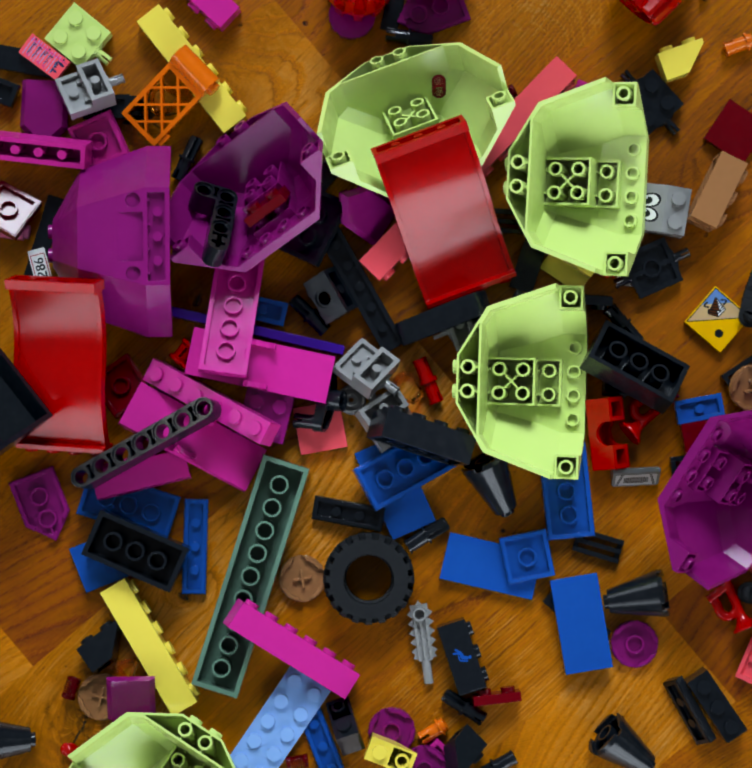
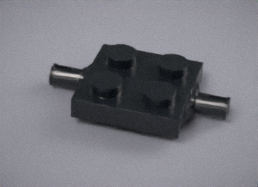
M653 69L637 80L628 70L620 75L625 82H638L648 135L657 128L665 126L674 136L680 129L671 118L684 103Z
M662 237L640 247L629 276L613 279V283L623 281L615 285L616 289L630 284L634 288L638 299H642L683 281L678 262L691 257L690 252L681 256V254L689 251L686 247L674 253L669 248L665 237Z

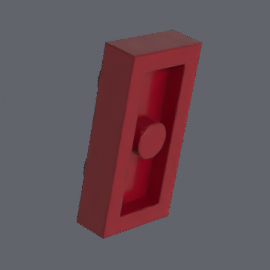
M285 185L278 190L276 187L265 195L266 199L260 204L256 201L247 208L246 211L248 213L244 222L249 227H252L286 202L291 192Z
M514 685L500 687L501 691L492 692L491 688H483L477 690V693L472 694L473 705L483 706L522 701L521 691L515 689Z

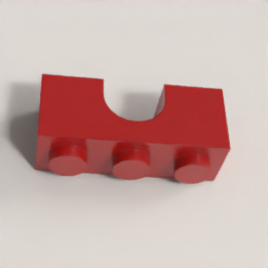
M622 396L585 400L593 471L630 467L628 444H618L611 435L612 425L616 421L625 420Z

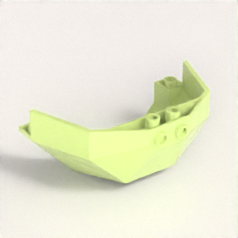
M461 42L400 47L391 53L375 56L369 61L364 62L325 92L317 135L323 141V153L331 174L388 197L371 148L462 114L467 121L469 132L482 166L516 103L508 90L501 64ZM435 75H442L446 79V95L442 98H436L432 95V78Z
M604 77L537 103L508 150V157L505 158L504 163L505 170L507 171V181L503 185L506 200L531 248L603 276H629L645 232L649 135L638 82H612Z
M554 283L487 306L457 353V360H453L452 369L453 374H456V384L452 385V398H456L455 403L482 452L548 479L579 480L586 432L585 400H587V372L580 369L588 352V327L584 286L558 285Z
M126 712L67 756L72 761L69 768L236 767L224 741L221 739L223 737L221 733L213 728H210L208 731L201 726L203 722L193 715L187 717L184 714Z

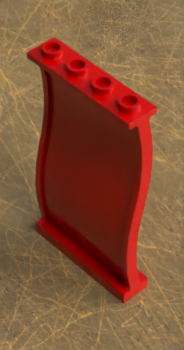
M462 114L371 148L423 300L428 309L438 307L446 302L476 291L487 290L489 286L509 282L513 277L517 276L496 217L467 121Z
M14 275L5 279V289H9L14 325L13 365L53 414L43 425L15 445L16 448H25L27 452H34L39 449L46 450L47 453L66 451L70 455L90 453V456L95 457L113 447V443L109 442L105 407L107 342L105 309L102 290L105 289L104 279Z

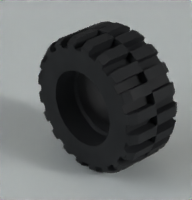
M361 532L345 538L330 553L323 575L324 590L332 607L344 618L347 617L352 622L365 623V625H372V623L377 622L380 624L386 622L391 617L394 618L407 605L413 592V566L403 547L391 537L376 532ZM367 555L376 556L382 559L391 571L390 587L378 599H360L348 588L346 581L347 570L352 562L359 557Z

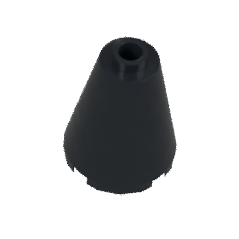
M482 453L472 458L469 465H463L464 468L461 470L464 476L495 515L507 517L514 513L517 503L508 462L490 455L486 456L485 453Z
M662 569L654 570L607 589V595H603L605 609H609L610 613L670 616V612L665 610L670 608L666 582H662L661 576H664Z
M616 713L617 716L610 714L597 726L594 731L597 733L595 740L590 739L589 750L592 754L624 768L655 767L654 754L619 713Z
M0 722V760L31 752V747L36 746V734L31 732L30 727Z

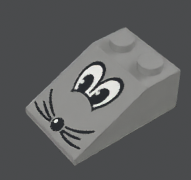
M647 183L644 233L682 238L685 234L692 189Z

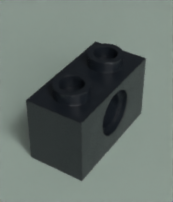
M335 266L323 270L303 283L308 297L314 302L319 316L325 321L326 325L340 319L358 307Z

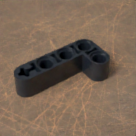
M200 181L194 185L188 204L194 212L210 216L202 260L210 267H219L222 265L229 247L238 195L231 189Z
M485 290L477 291L400 321L395 326L402 345L407 346L460 324L478 319L486 307L491 304Z

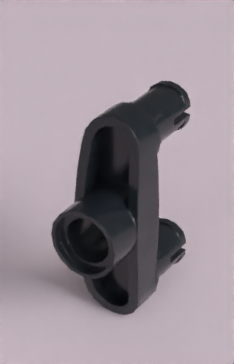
M332 372L326 404L316 402L314 415L295 413L293 418L297 420H293L294 428L312 429L314 432H325L330 425L334 411L343 412L346 409L347 393L344 390H337V375Z

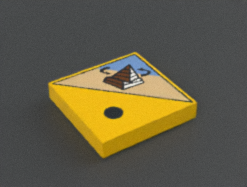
M716 286L712 288L684 321L687 326L718 353L727 346L743 327L738 318L740 307Z

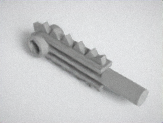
M417 600L415 605H409L410 611L407 616L412 618L408 625L414 628L409 634L415 637L410 643L416 646L412 651L415 654L414 659L422 663L424 684H432L434 681L431 660L437 657L435 653L437 648L432 645L436 639L430 636L435 630L429 627V625L434 620L428 617L432 611L428 609L427 603L421 604Z

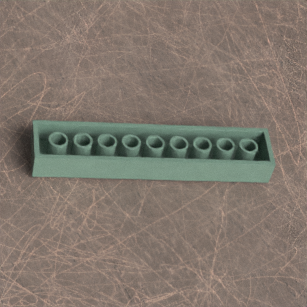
M266 454L263 455L192 679V685L237 699L255 644L223 624V621L238 598L244 602L248 598L259 605L258 611L263 614L265 613L310 468Z

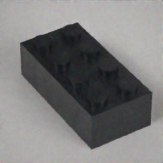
M606 320L598 330L580 369L657 412L664 414L673 403L690 366Z
M391 405L390 408L383 407L373 411L366 438L450 466L470 464L476 439L474 436L469 435V430L456 427V430L448 428V423L439 420L431 422L426 420L427 416L419 413H412L410 415L404 413V408Z
M102 509L97 516L81 554L170 593L173 590L191 546L109 510Z

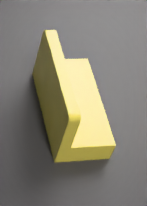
M549 254L540 267L563 285L584 286L594 274L592 271Z

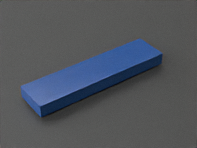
M185 498L183 543L191 546L182 570V594H206L209 499Z
M320 706L304 730L318 768H345Z

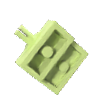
M75 2L44 38L75 66L94 60V58H98L106 66L109 64L108 61H112V57L102 50L113 37L112 33Z

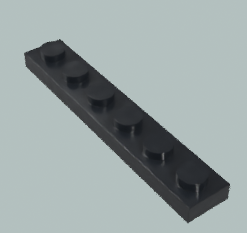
M338 228L327 251V255L357 303L360 313L380 348L384 347L386 350L391 351L402 345L396 326L341 229Z

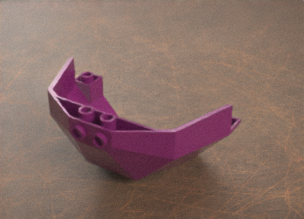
M287 102L252 116L246 122L245 120L240 121L234 127V131L229 135L223 134L216 141V145L178 183L170 197V245L173 249L171 260L174 263L246 273L320 219L323 141ZM200 181L231 189L238 195L229 247L223 263L219 267H210L202 260L210 216L194 212L188 204L194 185ZM285 185L291 192L287 201L252 227H249L244 222L248 213L246 211L247 208L256 201L259 204L266 199L265 195L276 187L278 190Z
M146 146L80 170L53 218L52 225H48V239H52V249H48V262L53 263V268L58 276L104 279L105 289L102 290L106 323L147 338L173 337L170 272L171 146Z
M752 410L710 417L658 497L672 570L676 573H686L707 590L746 573L752 567Z

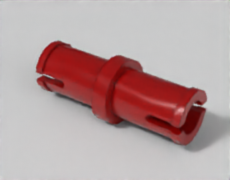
M425 356L412 363L420 379L418 383L420 387L423 386L429 405H433L444 400L436 383L438 379L436 375H433Z

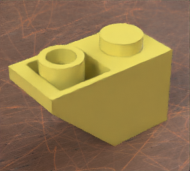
M690 37L681 41L682 45L673 48L672 45H668L659 49L660 53L655 56V61L661 78L665 83L686 77L689 74L704 43L703 38L695 40V37Z
M372 732L364 753V759L386 768H412L418 753L392 739Z

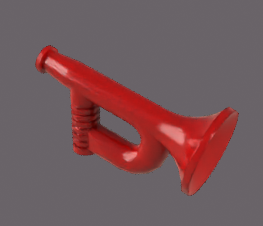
M634 399L630 404L629 413L635 422H620L619 425L623 433L634 444L639 445L640 434L643 428L660 413L651 408L647 413L640 414L639 408L643 403Z
M731 580L719 585L714 591L705 596L712 604L718 618L723 621H733L736 619V627L733 634L752 627V619L745 613ZM724 593L727 594L732 606V610L729 612L724 610L719 599Z

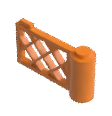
M184 45L171 57L168 64L121 114L153 146H163L171 138L169 132L206 94L211 96L219 89L220 85L218 82L220 79L187 45ZM169 70L176 75V86H164V76ZM152 89H160V103H148V93ZM164 89H176L177 103H165ZM181 89H190L195 94L190 103H181ZM135 106H144V120H136L130 114ZM148 106H160V120L148 119ZM165 106H177V116L173 120H165ZM149 123H161V133L155 139L149 134Z

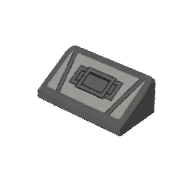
M655 466L610 470L611 486L657 485L660 479L661 468Z

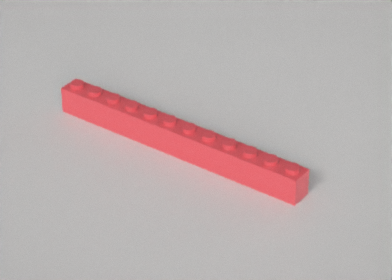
M556 56L514 99L516 106L484 164L481 166L485 178L494 170L492 165L497 160L502 162L508 156V148L513 144L537 103L562 92L569 91L576 85L574 80L577 75L559 57ZM397 222L359 260V263L379 282L382 279L387 281L396 272L393 268L399 261L404 264L409 259Z

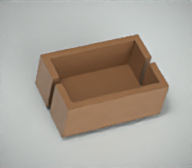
M724 151L717 154L713 158L689 207L687 222L708 233L718 229L719 226L721 227L727 217V214L724 213L729 205L732 206L737 197L736 187L744 182L748 171L745 170L748 163Z

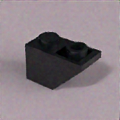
M110 620L99 628L101 631L95 636L89 635L80 642L81 646L76 649L92 673L101 672L118 658L122 630L117 621L112 622Z
M348 695L346 699L339 698L325 703L335 739L342 755L345 756L365 749L361 731Z
M468 724L456 731L443 747L446 768H469L472 763L476 764L483 757L482 751L487 746V743Z

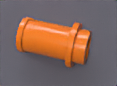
M743 33L741 37L723 42V48L727 57L744 50L751 51V33Z
M443 718L434 719V723L417 732L419 738H423L422 742L424 745H427L442 734L446 735L449 727Z

